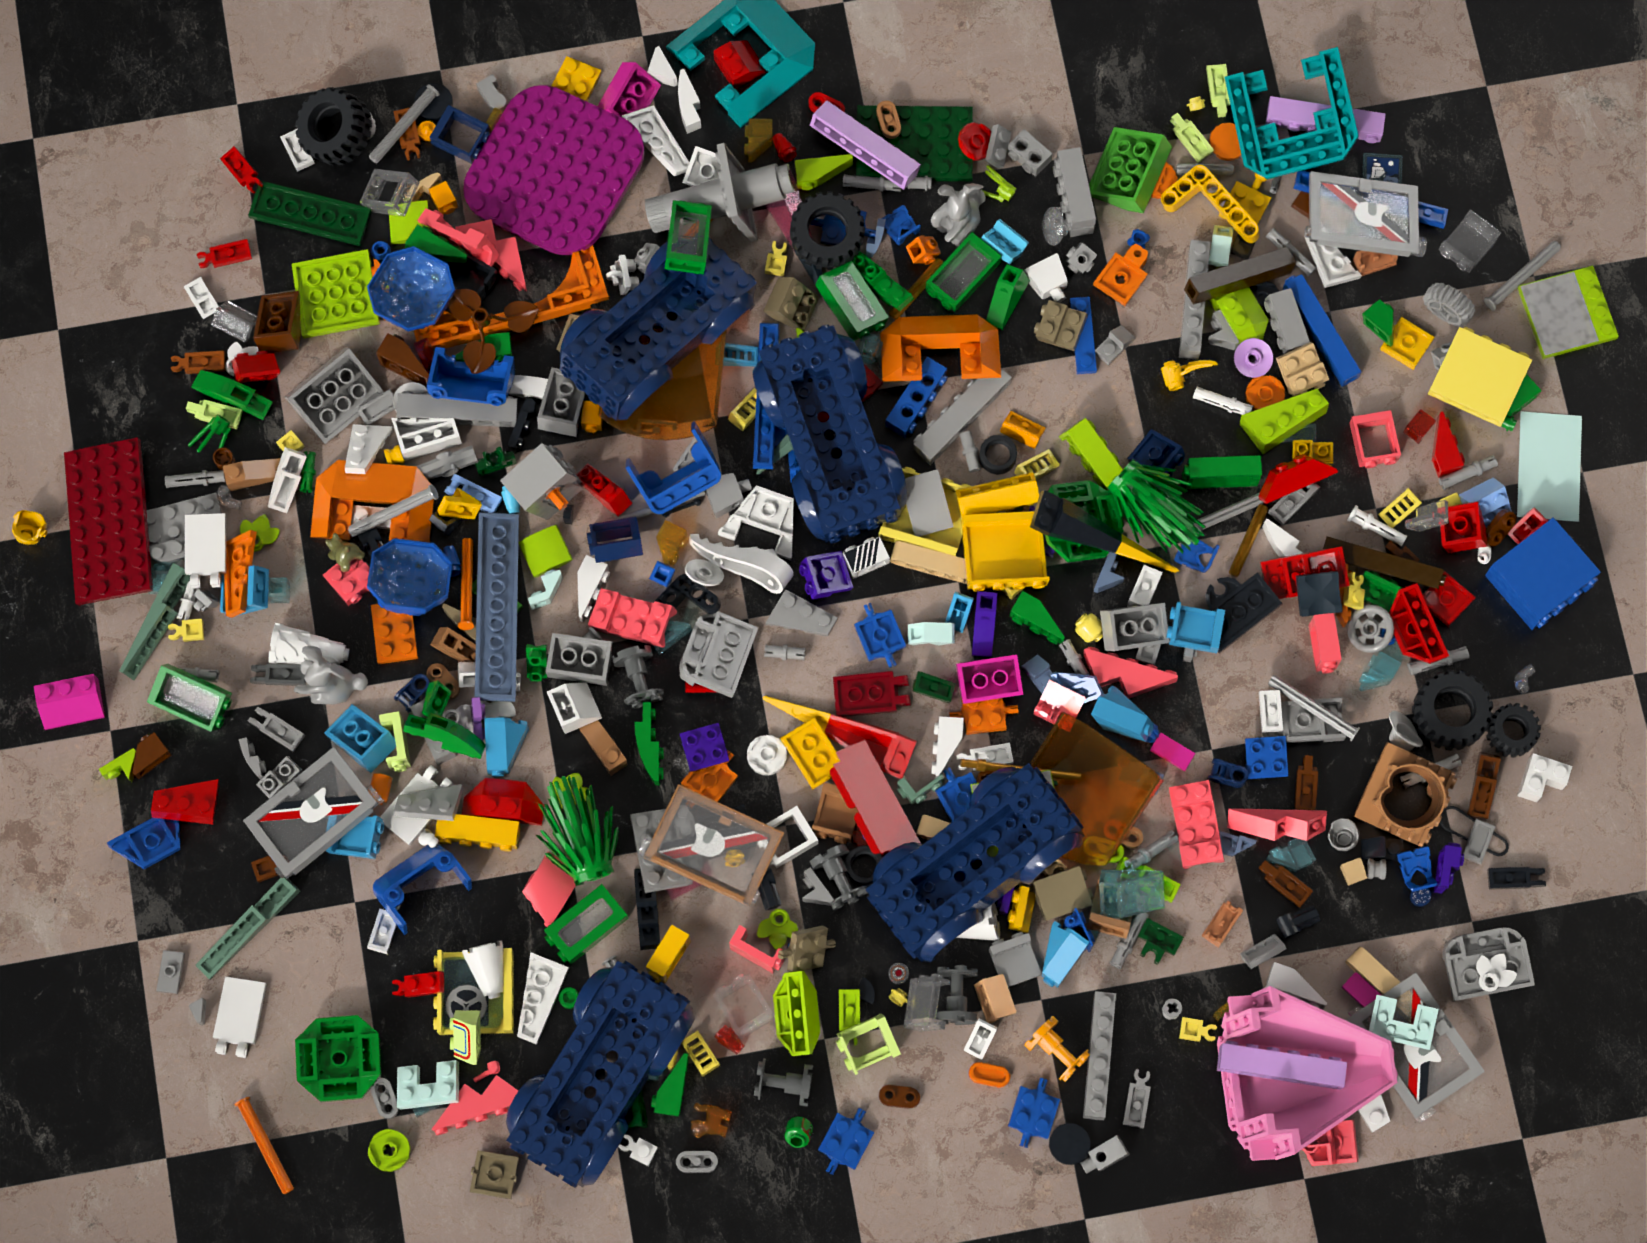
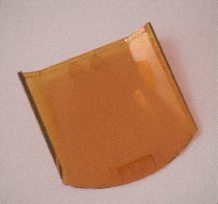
M653 328V330L657 333H661L663 331V329ZM727 329L713 344L701 343L672 369L673 379L665 382L651 394L627 420L615 421L612 417H608L600 406L599 417L624 433L651 440L667 441L693 437L691 423L694 421L702 433L716 427ZM641 336L639 342L647 345L650 343V338L648 336Z
M1065 712L1061 714L1030 762L1033 768L1037 766L1041 769L1081 773L1080 781L1052 779L1058 782L1057 787L1054 786L1057 794L1079 819L1084 827L1082 832L1085 835L1081 847H1076L1061 857L1085 865L1106 866L1164 781L1152 768L1090 725Z

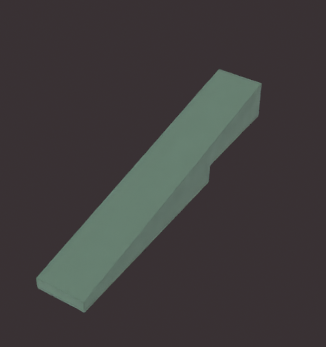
M175 563L172 564L119 670L132 680H135L167 631L168 625L172 623L178 614L173 609L184 594L191 575H186L185 569Z
M282 876L254 906L252 905L195 966L211 980L301 891L287 877Z

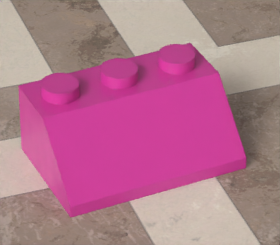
M622 62L600 100L598 107L620 117L647 108L653 101L661 84L636 62Z
M1017 655L956 664L963 704L1023 695Z
M94 674L34 686L36 704L45 730L105 718L99 679Z

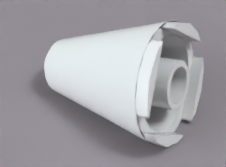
M995 902L983 911V921L972 926L956 938L999 940L1000 924L997 922L996 915H998Z
M502 940L497 941V946L495 943H488L469 948L470 953L467 950H462L463 956L483 996H488L489 999L500 997V992H503Z

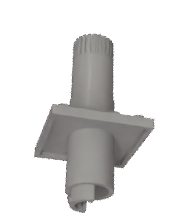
M725 143L717 144L718 152H715L718 164L721 165V170L718 171L719 178L646 199L645 210L650 227L654 233L669 230L673 200H682L690 203L712 205L711 219L727 215L728 218L732 219L733 224L737 225L738 230L742 231L744 237L746 236L750 242L757 241L758 237L752 208L785 200L786 194L794 192L788 173L790 170L789 164L778 166L774 163L745 171ZM681 220L679 227L695 223V221Z

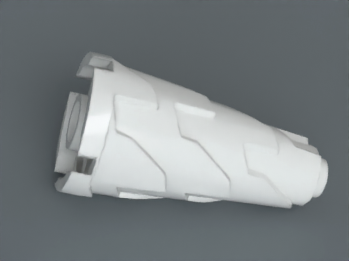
M274 624L270 643L269 663L301 664L306 660H310L302 653V648L305 646L320 648L322 657L330 664H340L344 660L348 661L349 649L343 643L283 624Z

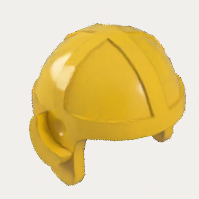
M21 510L13 516L15 521L12 525V533L19 543L25 545L37 544L42 537H46L48 533L46 530L47 524L40 513Z

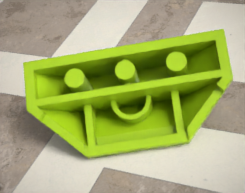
M1249 287L1209 300L1215 312L1221 310L1239 340V344L1251 338L1263 341L1268 318Z
M804 971L784 973L773 994L777 1038L789 1050L792 1056L809 1055L813 1053L821 1033L817 991Z

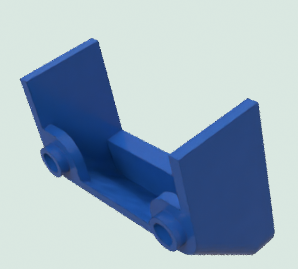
M695 421L691 423V432L698 441L691 449V454L695 461L661 480L659 475L652 470L639 474L631 459H626V470L649 508L655 514H664L714 486L721 479V470L711 447Z
M438 843L434 848H431L429 845L425 846L378 878L373 884L374 895L404 935L408 933L407 923L395 908L404 901L402 888L433 867H436L441 872L453 870L467 890L472 889L469 875L454 855Z

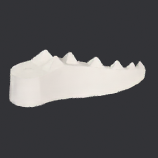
M698 533L690 534L689 544L705 559L720 568L753 580L772 593H781L793 577V570L790 565L779 558L774 549L763 550L756 546L739 548V545L725 547L722 542L713 544L709 543L708 538L700 539Z

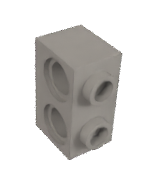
M1025 129L1008 144L1007 152L1010 158L1021 163L1023 169L1029 174L1032 173L1035 177L1052 160L1053 153ZM1022 145L1026 147V149L1019 150L1017 147ZM1038 158L1040 162L1035 163L1031 159Z

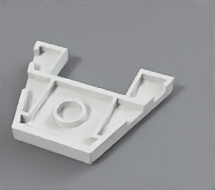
M756 485L740 504L736 512L729 517L726 524L719 529L718 535L735 541L742 523L780 535L775 548L776 555L791 561L794 498Z

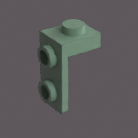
M941 774L917 793L903 777L897 782L898 789L896 790L901 798H907L911 805L915 802L919 804L927 798V793L931 790L935 792V790L943 786L944 776Z

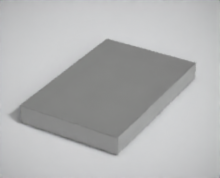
M939 470L905 478L907 488L906 506L914 535L920 537L953 528Z

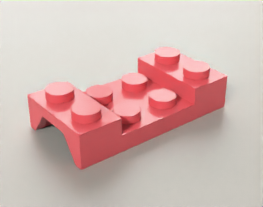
M425 208L417 220L419 223L432 228L433 233L446 238L453 245L461 247L467 253L489 266L494 264L500 254L495 249V244L489 241L488 235L484 231H476L470 228L466 233L461 229L459 231L455 230L443 219L444 215L442 213Z
M601 588L588 626L598 632L664 648L666 627L669 619L676 615L677 610L672 605L656 601L651 603Z
M1206 780L1169 787L1183 868L1189 869L1195 865L1211 862H1225L1210 781Z

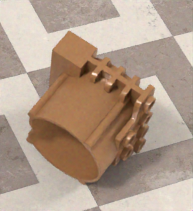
M1386 742L1353 816L1417 846L1427 845L1432 835L1429 833L1430 829L1439 825L1442 818L1441 813L1450 801L1451 797L1448 796V789H1453L1457 778L1454 777L1456 773ZM1401 772H1413L1422 776L1429 784L1432 793L1431 804L1426 813L1410 821L1400 820L1392 816L1384 805L1385 795L1393 789L1392 780L1394 776Z

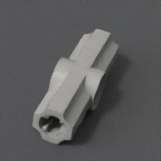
M471 445L455 452L446 451L436 456V459L419 464L417 467L429 481L440 476H452L459 469L478 463V460Z

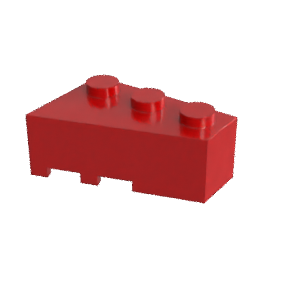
M219 779L154 791L151 807L152 818L213 825Z

